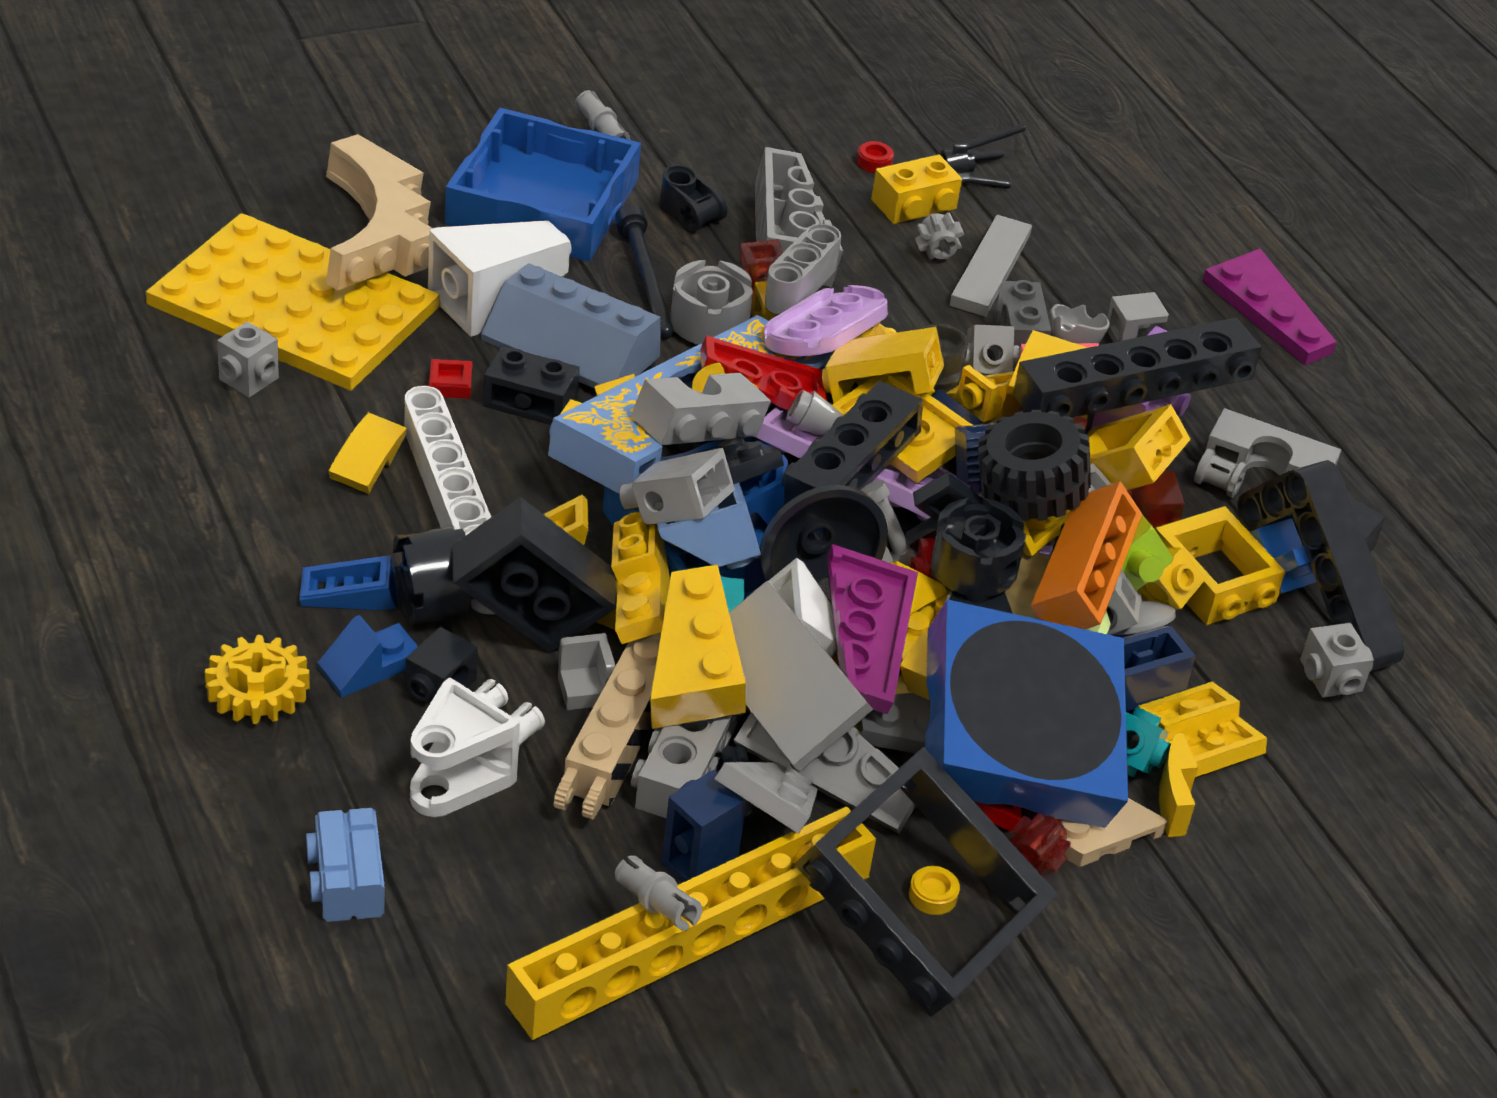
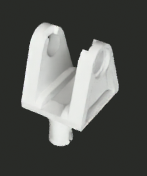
M449 677L439 688L412 733L411 756L422 762L411 780L410 802L412 807L418 813L425 816H444L511 787L517 781L519 746L545 724L541 711L535 706L526 714L531 709L532 703L525 702L513 714L508 715L499 709L508 702L507 692L500 683L490 690L495 685V680L488 679L475 692H472ZM434 742L428 752L423 749L424 745ZM430 785H439L447 790L441 796H432L431 800L421 794L423 788Z

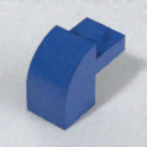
M1292 518L1250 532L1285 570L1279 594L1317 582Z

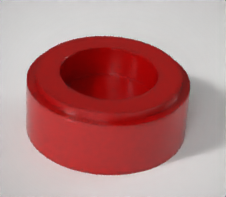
M876 141L866 142L859 146L856 162L861 169L875 173L877 168L893 164L894 152L884 143Z

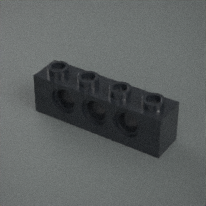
M882 381L875 384L867 393L861 394L855 405L844 416H839L834 421L831 429L822 438L814 440L808 451L796 463L793 462L787 467L782 478L784 505L800 494L814 488L828 485H845L861 490L866 485L872 483L921 433L923 399Z

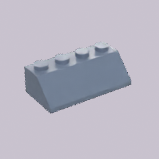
M528 263L504 282L481 333V339L498 348L505 346L512 349H520L527 353L579 366V382L594 388V386L634 374L636 377L660 357V316Z

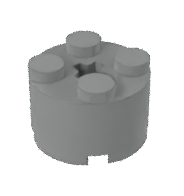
M698 260L684 265L676 272L670 314L673 332L687 341L699 345L703 343L706 335L715 337L750 319L753 297L752 280L747 272L732 263L719 261L718 266H705L706 260Z

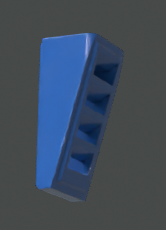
M388 555L303 567L299 601L302 606L365 610L397 609L398 591L392 557ZM319 582H326L325 589H318ZM338 583H344V586L337 587Z

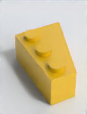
M718 564L671 572L650 699L652 729L746 713V682Z

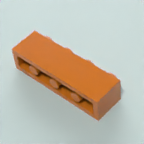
M1120 481L1089 492L1086 500L1080 501L1078 508L1074 511L1070 510L1031 603L1037 619L1080 629H1088L1101 624L1143 515Z

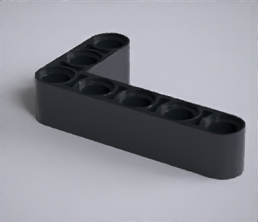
M1329 460L1317 462L1288 471L1242 493L1237 501V510L1242 523L1251 530L1294 518L1332 625L1352 624L1364 645L1372 653L1374 661L1370 672L1400 662L1404 656L1403 640L1338 467Z

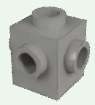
M247 321L217 340L219 379L251 397L279 378L278 339L268 332L259 329Z
M973 325L967 330V343H962L960 349L961 367L970 365L983 376L1013 372L1020 359L1019 346L1014 345L1013 326ZM987 352L991 354L992 360L988 357Z
M1345 623L1310 628L1300 661L1304 666L1306 676L1309 680L1313 681L1321 696L1329 697L1362 692L1369 672L1373 668L1374 659L1370 649L1364 645L1352 624Z

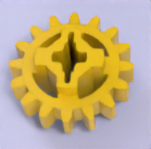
M257 635L254 643H247L243 637L238 638V647L236 648L223 644L221 646V656L211 655L209 658L210 668L205 669V683L209 702H217V712L220 714L233 710V720L237 722L244 715L251 716L253 724H258L263 715H268L273 722L278 721V711L283 710L286 713L293 714L295 712V702L304 703L306 700V689H310L307 658L305 656H297V646L295 645L283 649L281 638L278 637L270 644L264 643L262 635Z

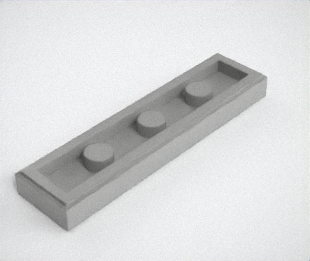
M996 215L953 291L950 306L986 317L1000 292L1001 282L1006 281L1027 243L1032 225Z

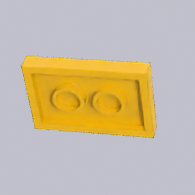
M898 372L873 376L832 404L834 408L845 415L855 405L859 396L867 393L879 381L923 399L921 433L890 463L915 483L920 482L956 456L955 427L972 426L971 423L928 393L915 394L913 383Z

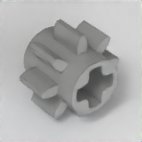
M932 213L923 220L922 224L917 225L921 235L917 236L915 241L920 251H926L929 260H932L934 257L937 259H948L956 253L957 249L962 248L958 238L964 235L963 229L959 221H953L950 213L945 215Z

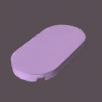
M848 285V287H844V292L834 293V288L831 287L822 289L769 320L764 326V344L773 352L790 356H812L834 351L885 319L888 315L887 298L885 299L884 294L879 290L867 286Z

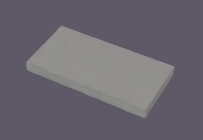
M766 581L729 614L746 682V705L792 765L800 772L870 713L873 708L774 587Z

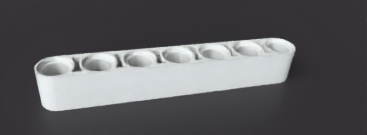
M430 386L411 388L405 394L404 427L408 430L406 437L441 528L449 526L454 530L462 528L467 535L490 519L491 515L443 395L439 390ZM471 599V606L474 610L483 614H495L476 599Z

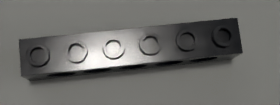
M1235 317L1020 361L1013 396L1026 413L1032 412V410H1041V412L1045 413L1049 411L1058 412L1061 417L1069 416L1074 418L1251 380L1255 374L1262 346L1238 318Z

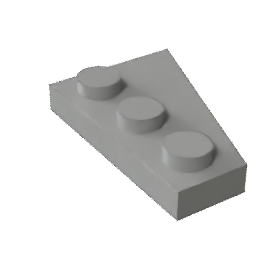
M725 762L714 778L798 834L810 817L818 790L817 787L811 784L814 778L802 769L799 772L792 764H789L786 768L778 762Z

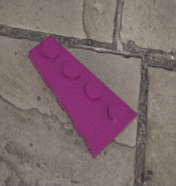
M1261 249L1205 269L1202 282L1304 365L1333 354L1337 341Z
M832 544L827 555L839 668L873 710L888 714L894 703L918 572Z

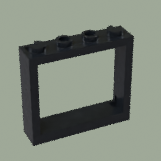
M924 747L794 863L810 882L809 886L824 897L838 913L842 923L860 937L872 951L878 963L887 968L905 987L912 1000L915 999L931 1017L952 1002L1058 895ZM899 789L907 795L1014 913L952 977L835 848Z

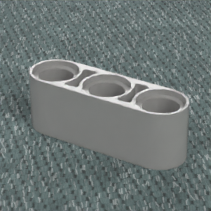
M822 223L811 225L770 266L765 294V306L769 311L781 314L814 294L836 271L841 242V232L836 227Z

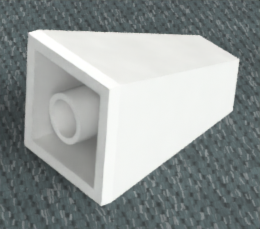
M549 221L430 229L428 289L440 294V307L470 337L478 335L485 327L504 282L528 263L559 276H564L568 273L569 255L571 253L570 240Z

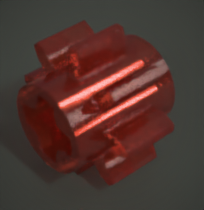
M1038 813L1031 821L1028 817L1023 816L1011 829L1015 836L1010 842L1039 874L1046 868L1055 873L1066 861L1067 856L1065 852L1071 846V842L1067 840L1065 827L1054 817Z

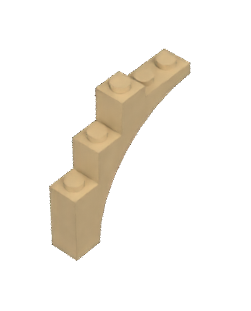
M358 134L332 142L326 177L345 189L360 204L369 219V223L353 238L331 248L326 284L335 290H340L393 269L404 276H408L428 268L429 230L433 228L428 226L431 201L421 196L423 172Z

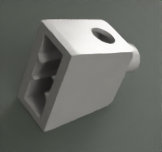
M723 448L654 463L637 477L633 483L621 486L620 501L622 506L627 511L639 509L642 521L646 524L705 518L735 490Z

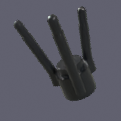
M1022 124L965 143H955L952 149L941 150L940 155L962 178L961 184L971 183L1010 188L1012 185L1010 181L974 176L968 173L974 172L975 162L1004 157V151L973 154L970 149L1024 132L1026 126Z

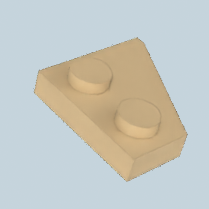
M1128 798V802L1106 828L1053 818L1042 830L1039 844L1081 867L1099 860L1104 854H1116L1129 849L1134 839L1148 834L1153 839L1161 837L1168 820Z

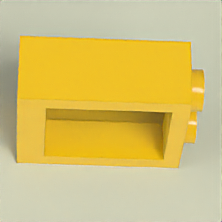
M1171 404L1095 426L1087 434L1090 443V464L1094 463L1111 484L1120 481L1126 490L1154 483L1190 441L1189 435Z
M1225 506L1155 529L1167 548L1182 547L1205 578V581L1187 601L1188 606L1205 625L1224 619L1229 620L1239 614L1257 608H1265L1276 602L1285 570ZM1222 550L1244 576L1217 584L1195 558Z

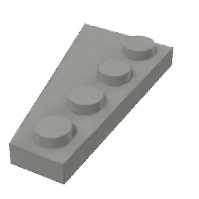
M751 712L734 739L736 746H743L747 752L765 762H778L787 768L792 763ZM855 727L849 729L803 768L814 778L811 784L817 787L818 791L853 810L899 769L878 748H874L864 739ZM899 789L868 818L899 834L916 805Z

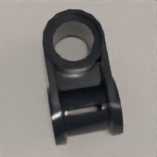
M672 165L664 170L659 200L660 207L676 219L685 230L696 232L702 228L703 224L709 221L719 222L726 218L727 204L723 195L699 177L693 169L684 165Z

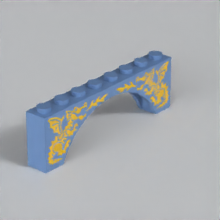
M758 315L713 337L821 370L826 368L825 366L834 353L831 351L812 356H790L773 352L764 344V326L768 320ZM702 343L554 417L549 430L550 444L548 456L620 494V488L623 484L633 483L650 466L661 460L663 447L631 417L644 380L678 377L685 385L692 389L693 378L702 369L700 353Z

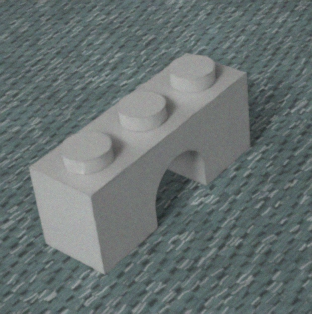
M741 373L709 375L702 393L689 388L678 377L645 379L631 417L660 445L756 437L763 425L771 400Z
M1225 408L1209 436L1206 450L1208 448L1215 450L1216 456L1235 464L1240 462L1246 463L1248 465L1247 469L1264 467L1273 470L1278 475L1325 460H1329L1337 465L1341 453L1339 448Z

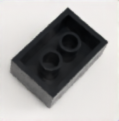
M522 497L513 501L453 544V583L548 653L560 647V640L562 638L576 636L616 609V581L612 567Z

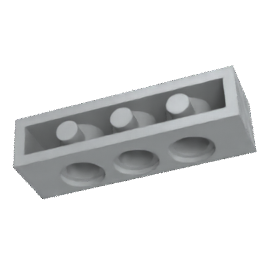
M744 713L655 728L649 742V756L647 760H638L632 775L631 786L637 788L635 808L666 818L669 796L679 791L686 782L693 779L697 780L710 771L717 770L721 762V751L730 744Z

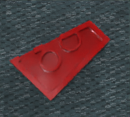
M707 335L705 336L700 348L702 368L714 363H721L725 374L741 373L752 384L756 385L771 400V403L788 411L801 390L808 393L815 391L827 401L821 369Z

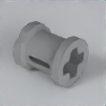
M1208 448L1199 462L1194 482L1200 485L1206 482L1225 490L1226 495L1233 498L1244 480L1248 465L1243 462L1235 464L1215 455V450Z

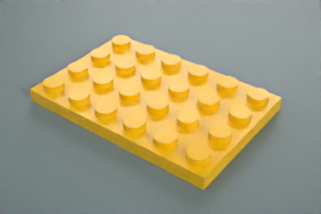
M240 213L146 291V303L149 306L222 337L248 321L278 339L279 361L351 391L440 307V294L388 272L343 289L335 290L326 284L331 249Z

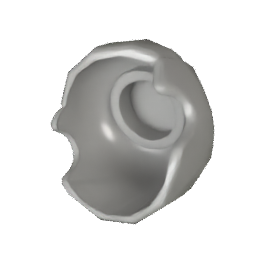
M1054 304L1048 313L1051 327L1050 336L1072 343H1099L1110 326L1107 316L1103 313L1098 314L1094 318L1089 317L1086 313L1085 305L1070 309L1065 305Z

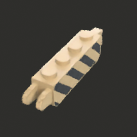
M661 633L628 642L565 759L564 776L557 787L553 802L555 808L567 809L575 795L584 798L582 816L594 819L602 804L606 806L612 805L652 727L650 699Z

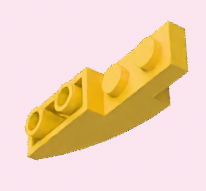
M634 512L624 516L620 521L614 522L611 567L618 581L615 630L621 644L662 632L670 583L664 540L660 536L658 525L646 524L642 521L640 512Z

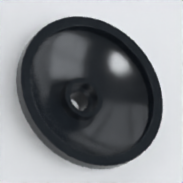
M828 485L806 491L784 505L768 524L759 547L761 552L759 564L762 575L766 581H769L793 560L798 558L805 564L828 600L832 602L827 555L831 545L840 546L882 560L888 540V527L885 516L877 503L868 494L854 487Z

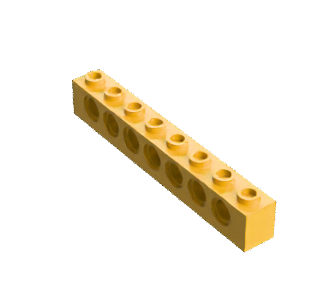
M846 806L803 826L799 834L795 831L790 832L677 885L680 890L698 900L702 905V914L696 925L693 926L689 921L680 916L681 919L689 924L690 929L680 930L662 914L651 913L638 903L508 964L505 1004L530 1038L534 1040L823 900L824 897L809 886L810 882L794 863L844 819L851 810ZM861 823L835 848L863 879L869 878L876 838Z

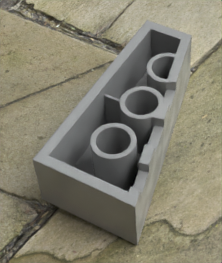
M769 147L764 148L755 180L757 274L768 276L770 266L811 225L818 223L832 225L830 220H825L822 213L823 202L820 196H816L812 190L814 182L801 153ZM840 244V249H839L837 269H838V266H839V263H840V259H841V256H842V253H843V249H842V247H841V244ZM837 269L823 284L824 286L832 287Z

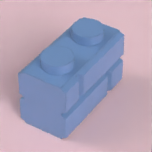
M372 808L349 809L347 813H343L342 810L318 812L315 815V833H306L308 863H318V871L310 872L311 902L322 903L323 919L327 922L350 920L352 916H356L357 919L381 917L384 914L385 887L376 811Z

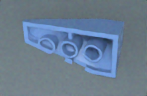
M739 483L734 484L735 490L705 518L657 523L662 539L712 565L718 564V567L727 565L729 569L743 567L753 561L752 557L761 555L747 504Z

